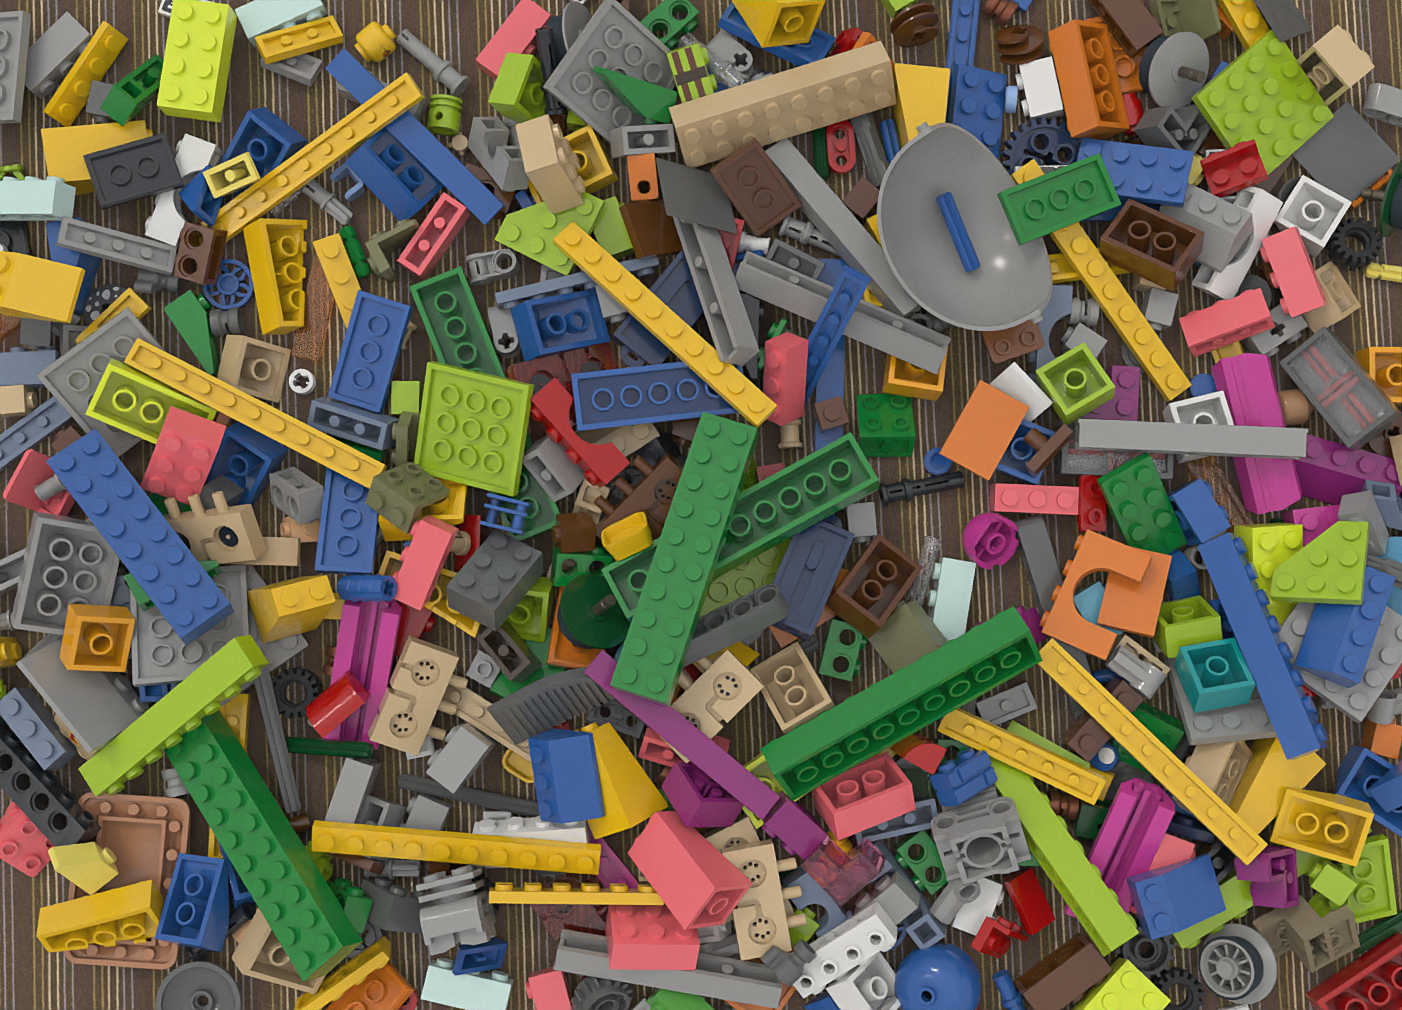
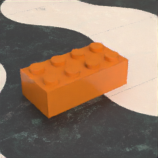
M1074 19L1049 31L1050 50L1055 61V73L1059 80L1062 93L1061 100L1065 107L1067 128L1071 137L1105 140L1129 130L1130 127L1107 24Z

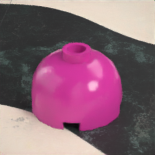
M994 512L981 513L973 517L963 531L962 544L964 551L974 563L982 568L989 570L993 569L990 566L996 564L1002 566L1013 556L1018 546V539L1015 538V530L1018 532V528L1013 521L1005 516Z

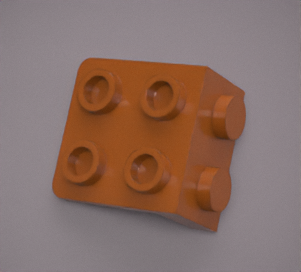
M1031 320L1003 330L981 331L990 359L994 364L1036 351L1044 346L1037 323L1033 324Z

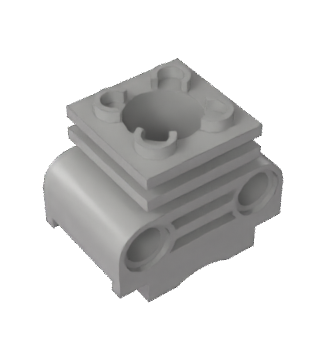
M995 784L990 785L959 806L943 807L941 805L943 812L937 814L931 820L933 838L948 881L961 878L964 885L989 875L1014 872L1019 870L1018 862L1031 859L1015 802L1009 797H998Z
M472 864L458 867L455 870H451L452 875L446 876L445 871L437 872L423 877L424 882L416 885L417 891L430 888V892L418 897L419 903L430 900L433 902L421 908L419 914L425 946H429L431 956L444 953L459 942H461V945H477L488 942L491 937L496 936L494 926L496 919L493 905L489 903L488 890L476 893L474 891L485 885V880L481 879L472 882V878L483 873L482 867L474 869Z

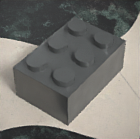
M495 529L446 586L448 607L497 631L543 574L542 552Z

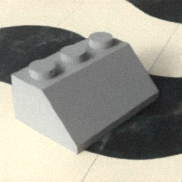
M1190 183L1187 186L1183 207L1161 205L1159 212L1205 232L1202 252L1196 261L1219 273H1222L1253 231L1252 213Z

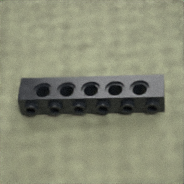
M0 716V787L55 847L90 842L102 829L95 822V817L77 803L76 796L64 789L54 773L44 770L18 736L5 725V720Z

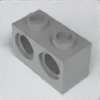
M294 466L269 474L271 503L299 524H309L315 519L321 518L324 495L322 485Z

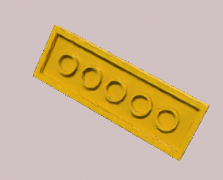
M496 882L495 887H490L489 903L664 905V901L650 883L638 884V889H631L626 886V883H610L609 888H600L598 883H581V888H571L570 883L554 882L553 888L542 887L541 882H524V887H513V882Z

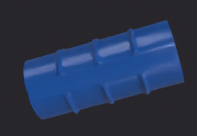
M381 574L344 575L338 580L337 592L342 600H351L353 602L374 601L379 603L380 601H391L396 597L397 584L392 576H382Z

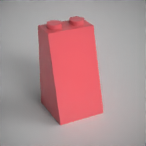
M658 811L649 818L648 824L642 833L635 838L634 844L628 852V855L685 930L722 925L753 884L695 828H686L676 811Z

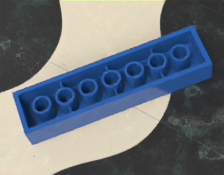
M96 428L46 460L55 475L185 646L235 612L224 594Z

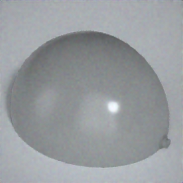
M924 122L916 127L919 132L917 136L909 141L891 161L883 177L878 196L877 224L884 254L894 275L907 293L920 306L932 315L952 325L977 331H996L1017 326L1027 320H1031L1033 324L1038 323L1043 319L1041 313H1043L1051 298V266L1043 237L1021 246L1016 241L997 196L999 192L1016 186L1014 180L992 152L968 131L951 123H938L928 126L927 122ZM946 192L952 193L980 262V267L971 272H966L936 201L939 195Z

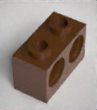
M184 222V227L179 235V251L174 259L175 270L173 276L199 284L216 285L228 231L201 223ZM201 234L203 236L202 244H200L199 237ZM195 261L197 262V270H196V272L194 271V268H193V265H194V262H195Z

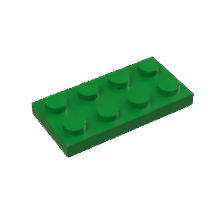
M1100 153L997 194L1019 246L1121 205Z
M1148 453L1140 454L1097 479L1125 545L1167 555L1187 543L1152 458Z

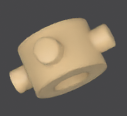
M459 132L458 135L453 137L452 142L448 143L449 148H454L459 153V156H464V153L469 149L467 146L468 140L462 135V132Z

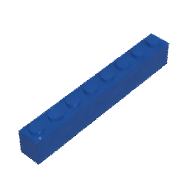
M1228 532L1198 545L1200 554L1287 760H1295L1327 748L1325 740H1328L1327 733L1321 723L1317 724L1313 715L1316 712L1315 705L1310 696H1305L1301 687L1304 685L1303 677L1297 668L1294 669L1291 664L1290 658L1293 657L1291 649L1286 642H1282L1278 632L1281 631L1280 624L1275 615H1270L1267 605L1270 604L1269 598L1264 589H1259L1255 580L1259 578L1254 565L1248 563L1244 553L1247 552V547L1241 537L1237 538V535Z

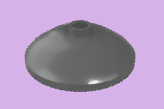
M191 961L174 969L163 980L157 992L155 1010H242V996L235 978L224 967L209 961ZM202 995L208 998V1004H203L200 1001Z

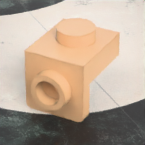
M290 516L283 518V523L280 524V536L301 538V543L318 542L320 518L315 519L309 524H299Z

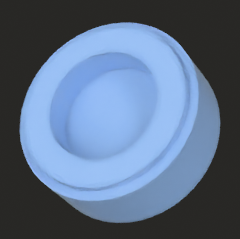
M1018 86L1006 87L1004 112L1016 113Z

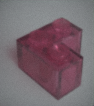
M827 836L805 860L803 859L800 866L841 907L881 873L886 857L867 838L846 855Z

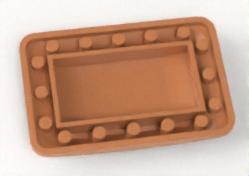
M89 792L81 796L78 804L84 810L90 812L95 817V822L102 828L90 842H95L103 849L107 847L115 854L117 858L115 865L119 872L118 875L93 894L152 879L162 894L165 903L179 853L189 854L191 807L189 803L184 799L176 797L119 793L109 796L107 793L96 797L93 792ZM70 881L68 901L90 895ZM151 937L146 938V943L134 944L133 939L116 941V946L109 947L92 943L89 944L88 949L64 951V954L70 962L76 964L162 970L168 969L175 964L178 959L180 945Z

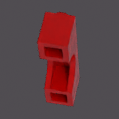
M556 377L530 398L531 418L536 422L540 421L546 427L548 437L557 444L559 442L566 450L565 455L568 460L574 465L578 464L583 469L585 479L592 486L597 485L599 489L602 488L630 464L612 442L591 444L576 435L569 420V410L574 398Z

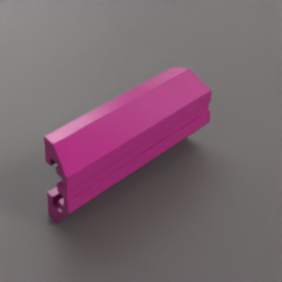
M1243 353L1234 357L1220 359L1211 368L1217 392L1224 391L1234 425L1286 428L1270 358L1267 355ZM1233 457L1246 510L1259 515L1270 511L1284 510L1301 499L1302 490L1294 459Z
M394 598L391 601H380L379 603L374 601H344L330 685L349 670L371 696L322 739L368 742L373 744L374 750H379L380 743L371 741L368 731L376 713L380 712L379 705L390 684L402 607Z
M1137 777L1121 783L1087 858L1090 864H1094L1099 869L1102 875L1101 879L1107 888H1111L1116 893L1119 905L1125 913L1129 912L1133 904L1126 878L1148 871L1175 813V803L1161 786L1147 783L1145 780ZM1066 904L1063 913L1077 918L1068 904Z

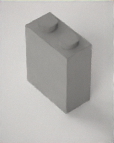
M350 756L346 758L324 821L357 824L367 795L371 796L382 764L381 761L372 758H353Z

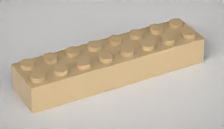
M878 41L669 107V111L685 165L694 168L728 157L754 137L761 146L895 105L897 101L891 61L882 42Z

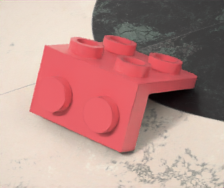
M28 449L3 493V498L37 512L67 517L75 502L68 491L63 490L44 502L39 499L34 490L36 485L54 476L53 470L46 462L51 457Z
M13 801L6 809V814L0 819V859L26 875L35 877L51 861L48 850L55 846Z

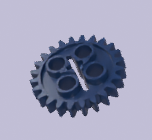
M1041 117L1038 123L1033 118L1028 121V127L1022 123L1018 126L1019 132L1014 130L1010 133L1013 140L1008 139L1003 143L1009 150L1000 152L1001 156L1007 158L1001 164L1007 168L1009 175H1012L1014 167L1021 166L1022 162L1028 163L1035 159L1037 164L1042 166V157L1045 158L1044 163L1048 166L1070 165L1077 162L1080 149L1078 143L1082 138L1074 139L1071 137L1070 132L1065 130V121L1056 126V118L1050 119L1048 124L1045 117ZM1035 137L1042 141V150L1034 146L1033 141ZM1023 150H1026L1029 155L1024 154ZM1058 150L1063 151L1065 153V163L1061 162L1058 159Z

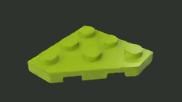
M584 192L582 193L583 205L552 214L545 202L535 204L507 214L495 240L566 276L571 275L576 264L553 244V238L572 221L590 236L606 202Z
M1337 521L1274 569L1270 593L1271 600L1362 605L1370 530L1369 522Z
M1384 834L1367 837L1357 867L1342 862L1336 865L1353 876L1357 882V886L1341 906L1347 905L1354 914L1355 924L1397 914L1388 838ZM1318 891L1308 902L1321 918L1330 911L1341 908Z

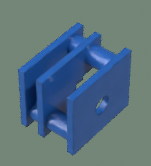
M487 493L491 503H485L484 507L489 509L486 522L480 521V524L525 536V532L521 529L524 517H528L526 509H531L532 505L527 502ZM501 502L514 504L516 509L511 510L500 507ZM499 512L514 515L511 528L496 524Z

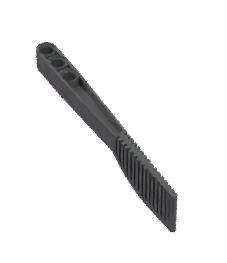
M1036 514L1014 521V524L1018 528V532L1015 530V538L1018 539V549L1040 618L1042 619L1045 611L1051 612L1055 603L1051 600V597L1057 585L1062 587L1063 580L1045 523L1041 515ZM1055 640L1091 675L1085 652ZM1065 692L1075 722L1084 712V709ZM1111 736L1107 742L1112 743L1114 738ZM1119 760L1116 767L1108 770L1115 775L1105 799L1114 800L1123 782L1137 777L1151 784L1153 783L1152 776Z
M774 584L764 585L700 617L683 667L784 619L789 613V605L779 588ZM587 667L556 673L531 683L488 706L487 711L514 744H518L540 732L546 731V729L553 728L552 726L560 725V722H566V719H573L574 715L577 717L581 712L583 714L586 713L587 709H594L595 705L597 707L601 706V702L607 703L609 698L611 701L614 698L583 672Z

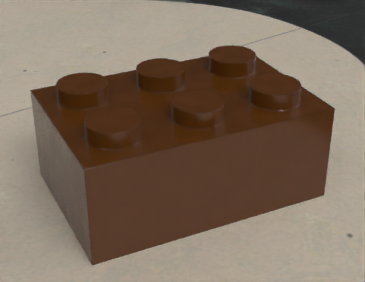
M1128 199L1101 236L1099 253L1105 261L1174 292L1201 254L1205 232L1132 199Z
M878 533L866 546L825 605L869 639L882 627L923 567Z
M1078 932L1014 980L1013 983L1032 1010H1062L1068 1003H1076L1085 995L1084 991L1092 985L1098 986L1108 978L1107 974L1112 969L1093 943Z

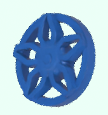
M222 259L220 268L225 271V274L220 275L219 271L216 285L202 284L203 292L207 300L219 309L241 308L254 296L251 270L238 260ZM233 264L238 267L230 273L224 265ZM244 270L241 277L237 278L236 274ZM247 275L249 278V287L245 283H240L245 280ZM215 286L218 288V291H209ZM240 288H245L248 291L247 294L240 293ZM222 294L220 297L222 304L217 303L211 295ZM235 294L238 297H244L240 302L234 304L236 301ZM227 296H231L229 305L226 302Z

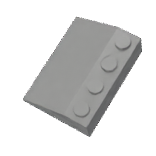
M34 511L11 616V623L14 629L63 635L69 604L110 606L120 559L93 523Z
M62 637L21 659L16 665L85 750L90 753L111 742L149 710V705L147 702H140V697L131 687L130 681L121 675L120 672L67 670L59 658Z

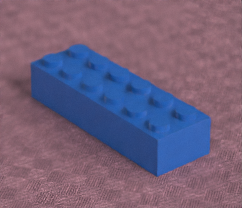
M684 362L571 374L578 431L701 418L702 412L716 416L739 413ZM732 364L738 371H740L743 374V368L741 366Z

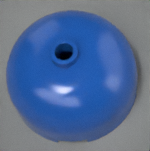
M935 943L923 949L916 947L905 956L897 968L894 982L895 997L899 999L901 1010H976L981 1000L979 980L981 976L970 956L953 944ZM927 992H930L932 995L930 999L926 996Z

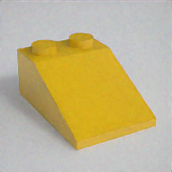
M587 125L563 137V139H568L572 153L575 152L579 159L580 169H577V174L582 177L587 193H594L619 180L599 135L591 126ZM529 179L528 187L536 204L544 202Z
M0 251V314L70 324L85 270L21 253Z
M432 476L440 480L450 492L448 497L422 508L418 520L420 521L427 515H430L452 526L463 523L468 485ZM379 514L378 522L385 541L413 540V536L410 533L405 534Z
M1286 787L1269 840L1357 867L1374 812L1369 803L1343 795Z

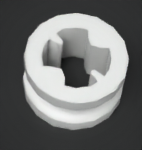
M298 369L291 373L289 385L298 394L307 395L314 391L316 379L309 371ZM301 375L304 378H309V382H306L308 384L306 388L296 386V382H300L297 378Z

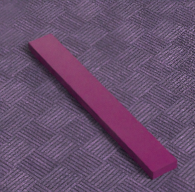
M601 650L583 673L754 815L763 820L780 796L671 706L668 707L614 689L610 684L618 662Z

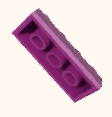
M1307 434L1306 457H1299L1298 460L1294 459L1302 496L1340 505L1342 495L1361 492L1365 480L1395 484L1398 496L1402 492V486H1400L1393 458L1361 449L1353 450L1346 445Z

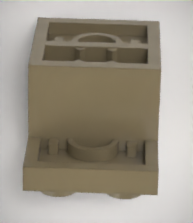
M1300 895L1298 896L1299 905L1286 909L1276 908L1252 921L1254 930L1259 932L1268 941L1276 958L1292 950L1311 973L1360 947L1354 914L1347 905L1337 910H1332L1321 918Z

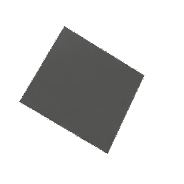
M1254 0L1280 42L1312 31L1293 0Z
M1347 101L1333 113L1334 117L1292 155L1318 184L1353 202L1362 194L1364 188H1369L1395 165L1400 158Z
M655 157L666 215L738 235L730 199L712 173Z

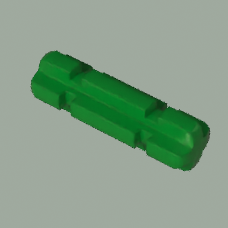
M352 226L341 228L339 234L343 242H345L344 246L351 264L355 266L353 269L359 279L371 275L369 265L365 263L366 257L359 240L356 239L357 235Z

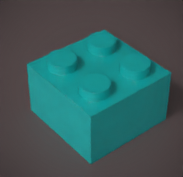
M1235 637L1179 648L1174 667L1193 713L1249 703L1256 684Z

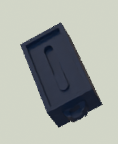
M682 249L650 288V291L686 324L693 328L704 314L684 250ZM631 314L613 334L612 340L622 348L621 360L629 368L664 364L673 353ZM628 353H629L631 356H633L636 360L631 359V358L629 357Z
M834 514L792 537L772 583L779 588L789 605V613L784 619L771 626L808 642L812 637L855 534L842 529L841 520Z

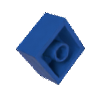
M1201 478L1185 482L1167 493L1187 541L1186 546L1203 544L1231 527L1227 521L1229 516L1226 510L1221 505H1217L1212 497L1214 495L1213 489L1206 481L1203 482Z

